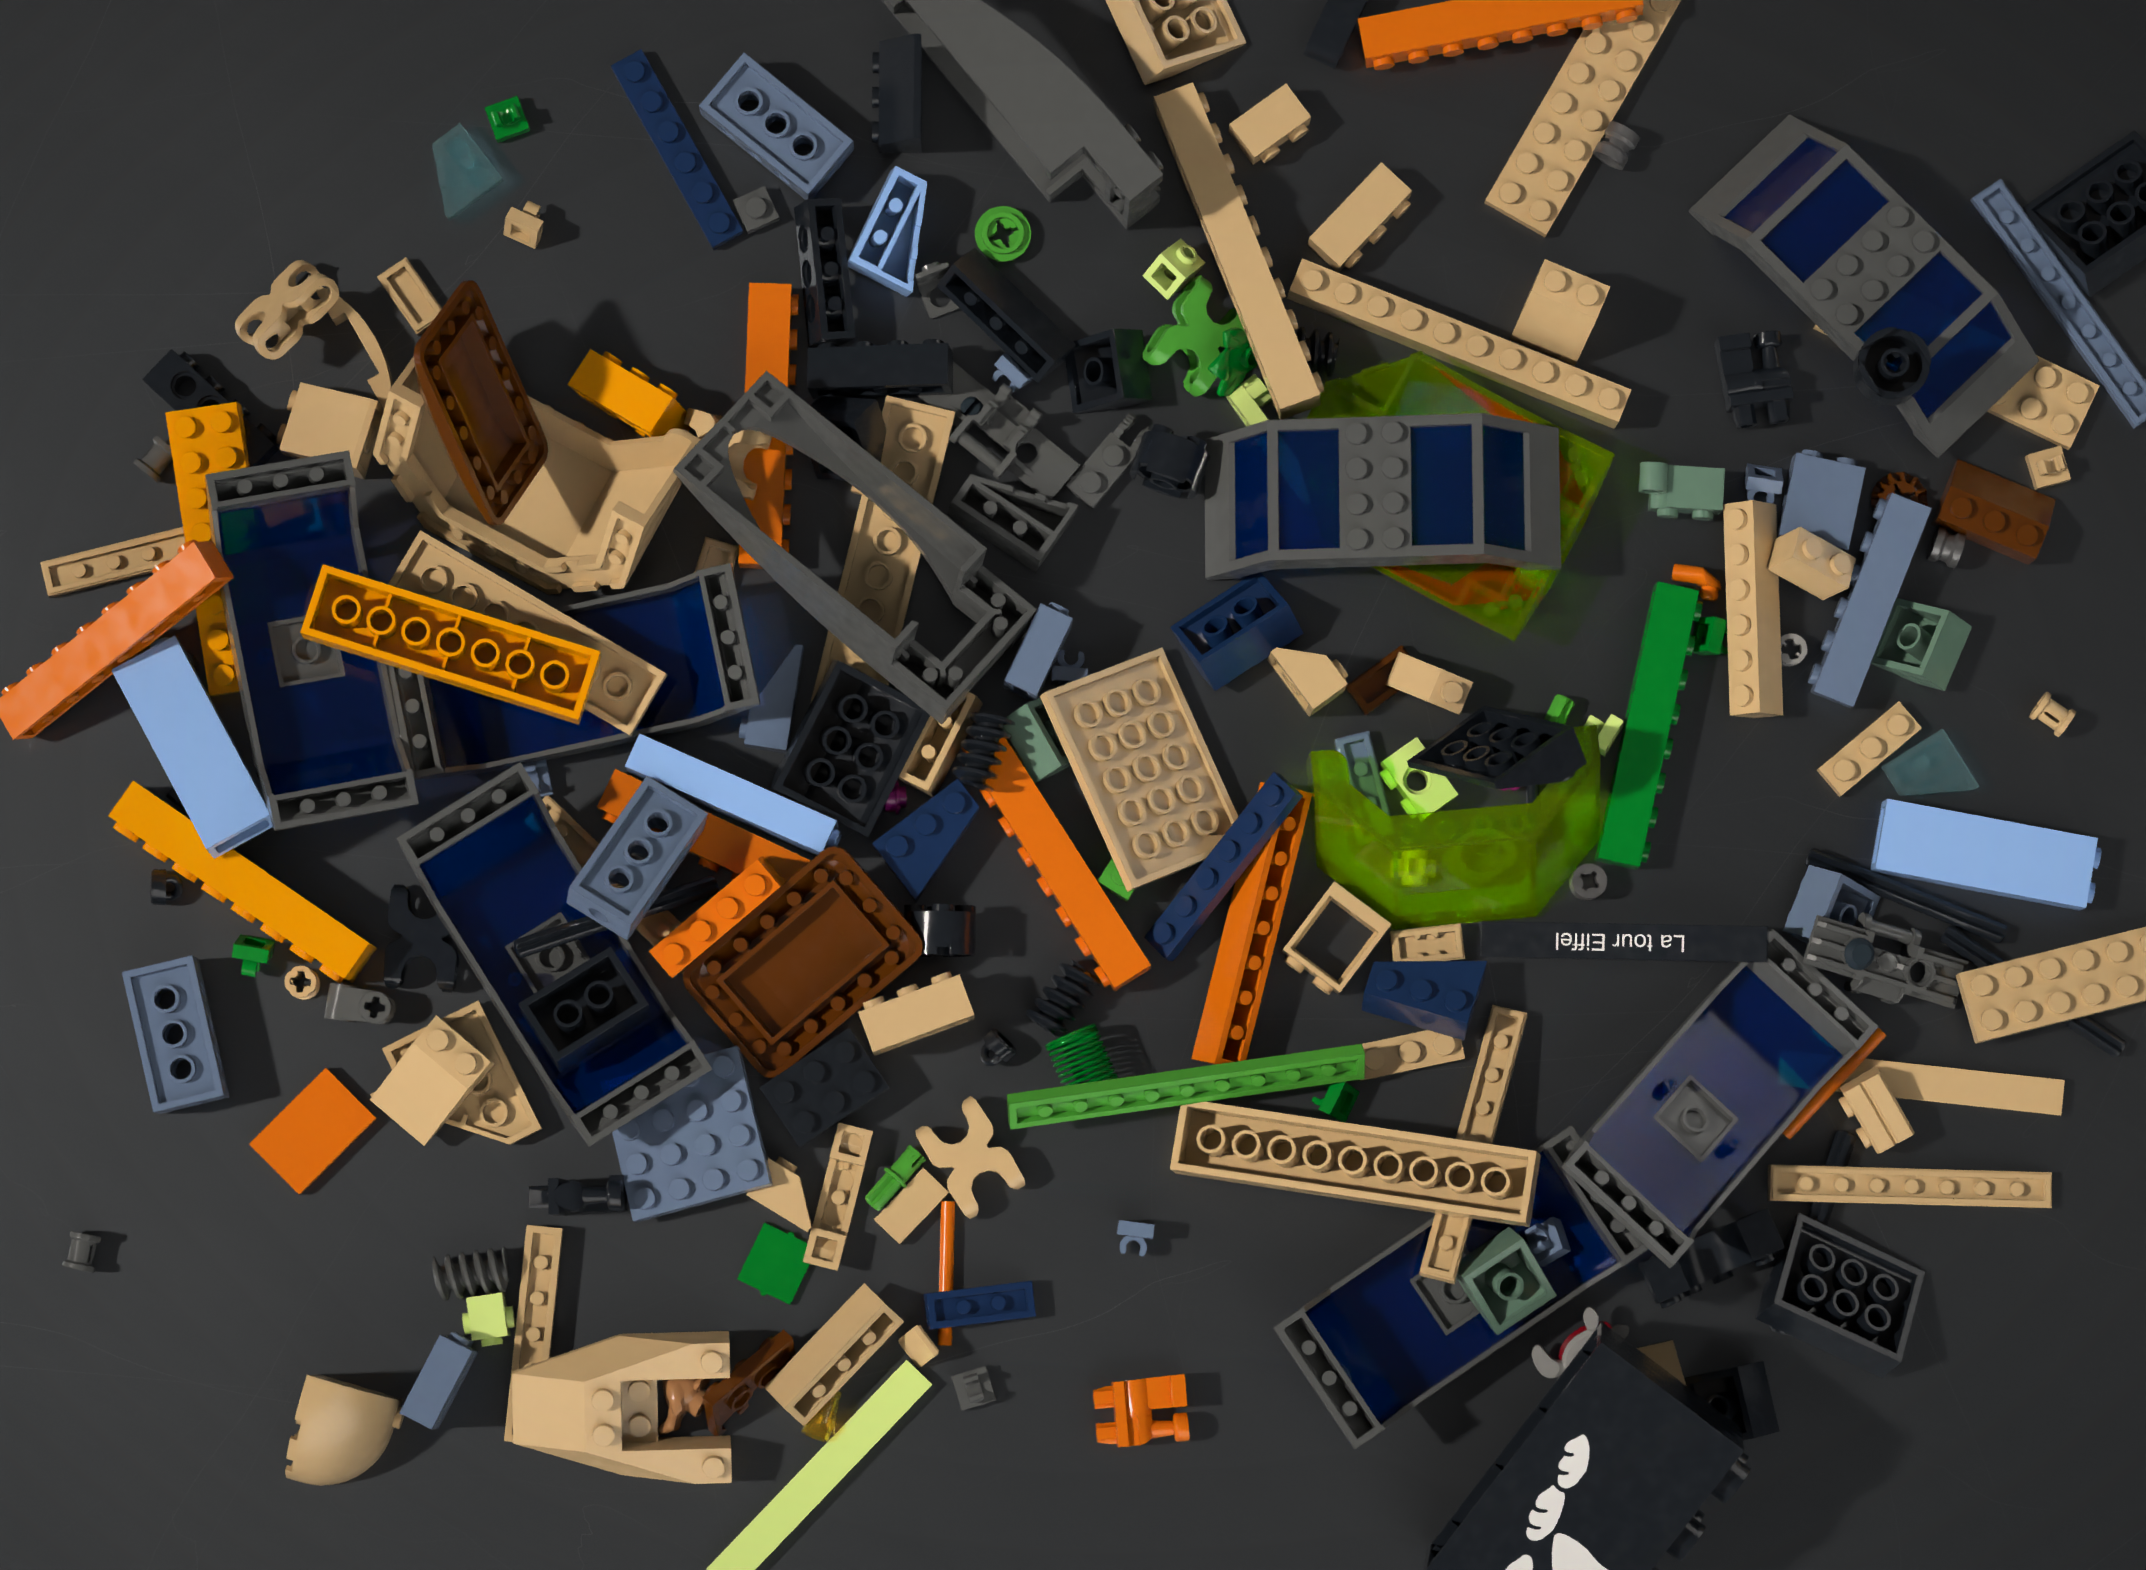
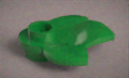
M1236 327L1223 332V345L1225 349L1208 367L1213 375L1221 379L1217 390V395L1221 397L1232 394L1243 382L1246 373L1257 366V361L1245 332Z

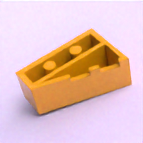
M590 349L567 384L581 398L617 420L618 418L635 428V432L644 438L646 435L648 437L665 436L670 429L674 428L687 431L691 429L690 426L684 424L687 411L675 400L678 396L676 392L662 383L658 387L648 383L650 378L632 367L630 372L621 367L623 362L607 351L600 355Z

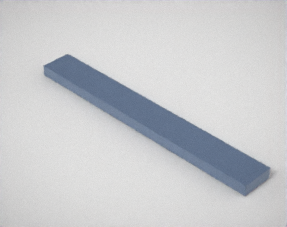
M1999 179L1970 200L2133 429L2146 421V380L2002 179Z

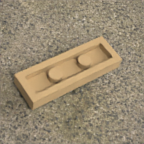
M1898 701L1820 766L1817 771L1840 797L1921 730L1922 727L1901 702Z
M1425 1030L1363 1043L1365 1079L1360 1081L1463 1060L1465 1055L1462 1041Z

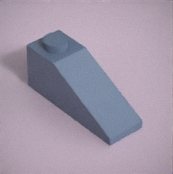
M795 644L760 693L761 704L750 708L748 717L741 718L739 738L745 739L744 745L746 748L786 753L790 743L804 654L803 645Z

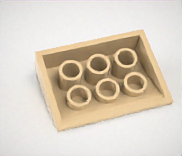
M1105 0L1144 85L1175 76L1247 43L1227 0Z

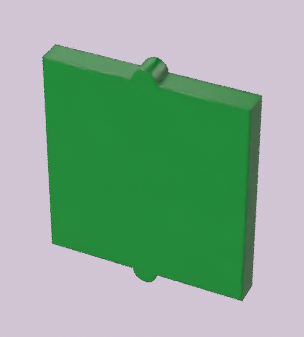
M764 1223L737 1280L760 1290L762 1296L768 1294L791 1305L810 1265L803 1263L807 1243L796 1238L793 1232L787 1234Z

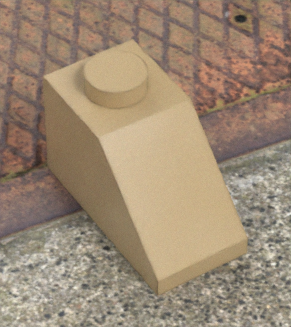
M1399 652L1385 685L1460 715L1473 682Z
M780 1156L776 1162L768 1158L767 1162L773 1185L750 1191L746 1195L809 1233L812 1223L801 1177L794 1174L797 1166Z

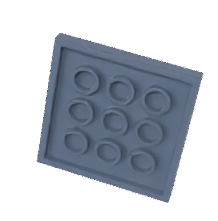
M739 1046L705 1054L704 1056L712 1070L612 1132L634 1222L638 1223L773 1185ZM639 1073L601 1083L603 1095L608 1094Z

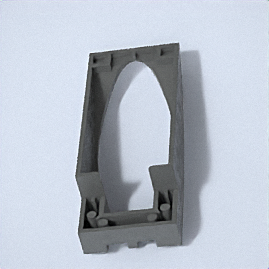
M882 0L909 34H921L922 50L1049 202L1080 177H1083L1126 230L1159 204L1160 195L1158 192L1161 189L1158 185L1163 180L1161 170L1164 168L1160 160L1151 151L1146 154L1138 144L1141 139L1136 131L1129 124L1123 126L1097 95L1069 67L1013 21L981 0Z
M768 371L752 385L673 470L675 475L678 476L681 482L717 522L784 590L850 650L940 724H943L965 700L966 694L1007 649L1010 650L1024 635L1037 612L1035 607L982 565L987 551L985 546ZM742 430L762 432L806 454L862 492L905 532L940 580L953 605L977 623L942 662L914 640L919 625L918 622L911 621L894 639L760 530L742 496L731 469L728 448L734 434Z

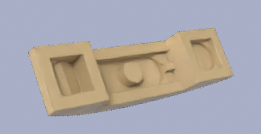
M322 286L315 290L320 299L326 295L327 291ZM338 297V300L328 310V313L336 326L349 319L379 374L367 381L384 409L388 392L393 386L391 371L384 352L361 316L346 301Z
M838 1122L803 1263L838 1271L873 1131Z

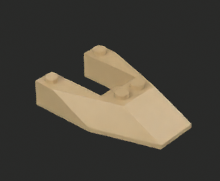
M729 1331L618 1334L512 1371L513 1444L624 1476L691 1484L732 1483L730 1435L658 1437L657 1380L730 1378Z

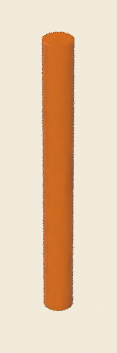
M1877 1028L1862 1047L1820 1088L1782 1134L1788 1140L1792 1139L1887 1036L1880 1028Z
M941 1201L939 1292L953 1290L954 1201ZM952 1327L938 1329V1345L952 1346Z

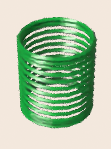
M1096 1024L1078 1029L1045 1045L1048 1052L1058 1049L1049 1053L1048 1056L1051 1057L1083 1044L1051 1059V1062H1055L1084 1050L1053 1065V1067H1058L1087 1055L1056 1069L1055 1072L1059 1073L1088 1061L1058 1075V1078H1062L1089 1067L1061 1080L1060 1083L1063 1084L1090 1073L1064 1086L1075 1085L1090 1078L1093 1079L1085 1083L1119 1078L1117 1076L1118 1073H1112L1115 1071V1068L1111 1067L1113 1065L1112 1062H1108L1111 1057H1105L1108 1055V1052L1104 1051L1106 1046H1101L1104 1041L1100 1040L1101 1035H1097L1099 1030H1097Z

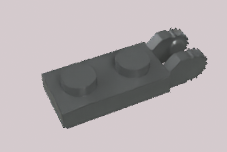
M1131 412L1113 433L1110 432L1065 486L1092 510L1132 464L1144 432L1152 430L1148 426L1143 429L1130 447L1120 440L1125 432L1131 429L1137 418Z

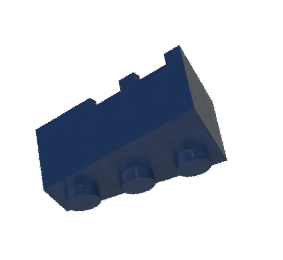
M956 779L872 843L874 849L915 903H917L926 887L980 811L979 805L959 779Z
M1487 961L1374 962L1363 995L1362 1011L1464 1041L1482 987Z

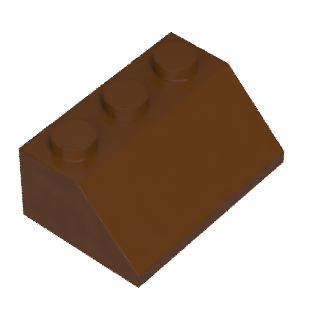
M1957 459L1931 525L1946 528L1948 532L1955 535L1958 533L1964 534L1967 540L2029 565L2036 560L2050 526L2056 499Z

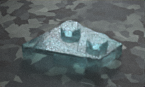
M461 123L432 143L444 204V213L449 221L504 181Z
M1940 729L1881 766L1900 797L1969 791L1979 787L1944 729Z

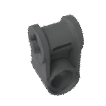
M329 983L324 1018L372 1024H386L394 1018L396 1003L390 995L383 992L361 989V987ZM380 998V1004L385 1005V1011L378 1012L376 1018V1012L371 1011L370 1006L371 1004H377Z

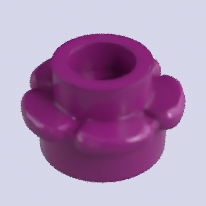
M898 780L884 805V812H895V815L899 814L900 808H906L907 804L906 787L899 786Z

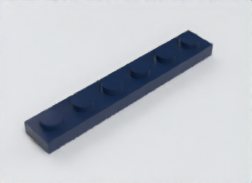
M642 49L611 65L613 73L712 249L714 250L742 235L744 231Z
M1272 773L1144 936L1166 960L1172 962L1175 960L1303 797L1281 774Z

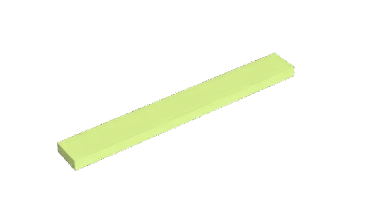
M906 1360L706 1570H756L933 1384Z

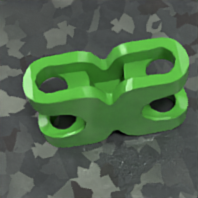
M1202 275L1192 278L1174 301L1172 313L1178 322L1177 325L1164 324L1159 326L1143 351V359L1150 365H1161L1166 363L1177 350H1183L1188 356L1190 365L1183 385L1186 391L1194 397L1204 394L1217 378L1209 371L1208 367L1220 355L1218 348L1224 347L1223 332L1235 327L1244 331L1235 308L1230 309L1218 323L1211 320L1207 314L1206 305L1213 288L1210 281Z

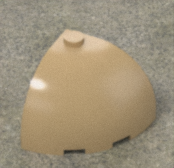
M321 1374L307 1375L295 1415L296 1424L300 1425V1429L289 1440L286 1459L293 1462L291 1466H286V1478L310 1485L323 1486L340 1484L364 1473L385 1451L393 1429H400L404 1419V1415L399 1413L402 1408L401 1403L403 1399Z

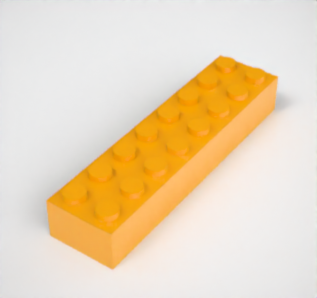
M238 402L165 412L185 543L191 540H196L197 542L212 541L205 474L250 467L242 406ZM257 506L220 513L225 556L264 549ZM266 561L229 567L234 576L230 580L238 625L274 620ZM219 589L196 607L209 696L240 692Z
M324 564L322 565L300 631L304 639L578 725L580 724L601 659V652Z
M135 781L131 782L108 815L116 821L112 828L135 843L139 838L144 840L145 844L142 847L144 850L164 863L168 858L173 860L175 863L171 868L193 883L198 878L205 882L201 887L202 890L222 903L227 898L234 902L230 909L247 921L253 923L257 918L263 922L260 930L280 943L288 939L293 943L289 948L292 952L311 964L314 959H317L322 963L319 970L341 984L346 979L353 983L376 951L377 947L236 850L232 849L214 859L205 848L192 821Z

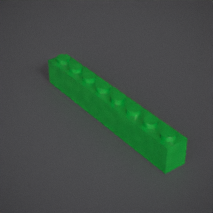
M1659 581L1653 587L1594 861L1637 870L1641 862L1647 863L1651 842L1646 841L1648 827L1653 829L1655 827L1659 809L1653 807L1655 794H1662L1666 773L1660 771L1663 758L1669 760L1673 746V739L1668 738L1671 724H1677L1681 704L1675 703L1678 690L1684 691L1688 676V670L1683 669L1685 655H1692L1696 636L1690 634L1693 621L1699 622L1703 607V601L1697 600L1699 590Z

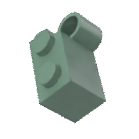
M1641 462L1639 492L1649 494L1648 511L1657 512V517L1678 518V513L1692 514V519L1710 521L1713 520V515L1718 516L1723 511L1725 468L1668 465L1663 462Z

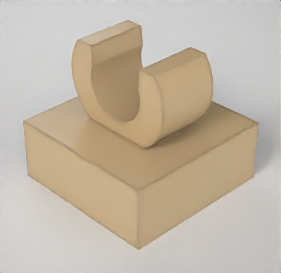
M527 201L523 211L511 207L505 217L503 235L536 249L542 237L544 222L539 219L540 215H538L541 206Z
M2061 445L2025 456L2035 490L2067 482L2071 479Z

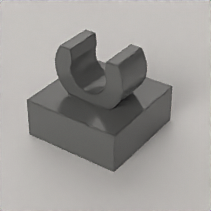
M986 1366L951 1376L962 1411L996 1401Z

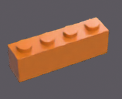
M761 856L656 944L649 952L671 978L675 977L778 890L785 881L766 858Z

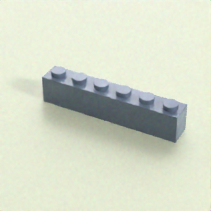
M1894 493L1888 494L1886 500L1883 498L1879 499L1873 513V518L1878 520L1873 533L1867 531L1861 543L1860 551L1865 553L1860 566L1854 564L1850 581L1851 589L1847 599L1841 597L1835 609L1834 617L1839 618L1834 632L1828 630L1822 642L1821 650L1826 651L1821 665L1815 663L1809 675L1808 683L1813 684L1810 693L1848 708L1854 707L1932 508Z

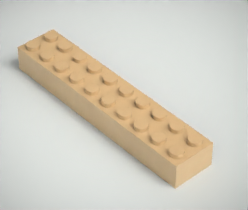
M1200 1102L1180 1105L1170 1170L1176 1174L1530 1227L1541 1155L1534 1150Z

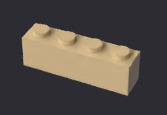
M864 1283L764 1388L787 1412L805 1426L904 1321Z

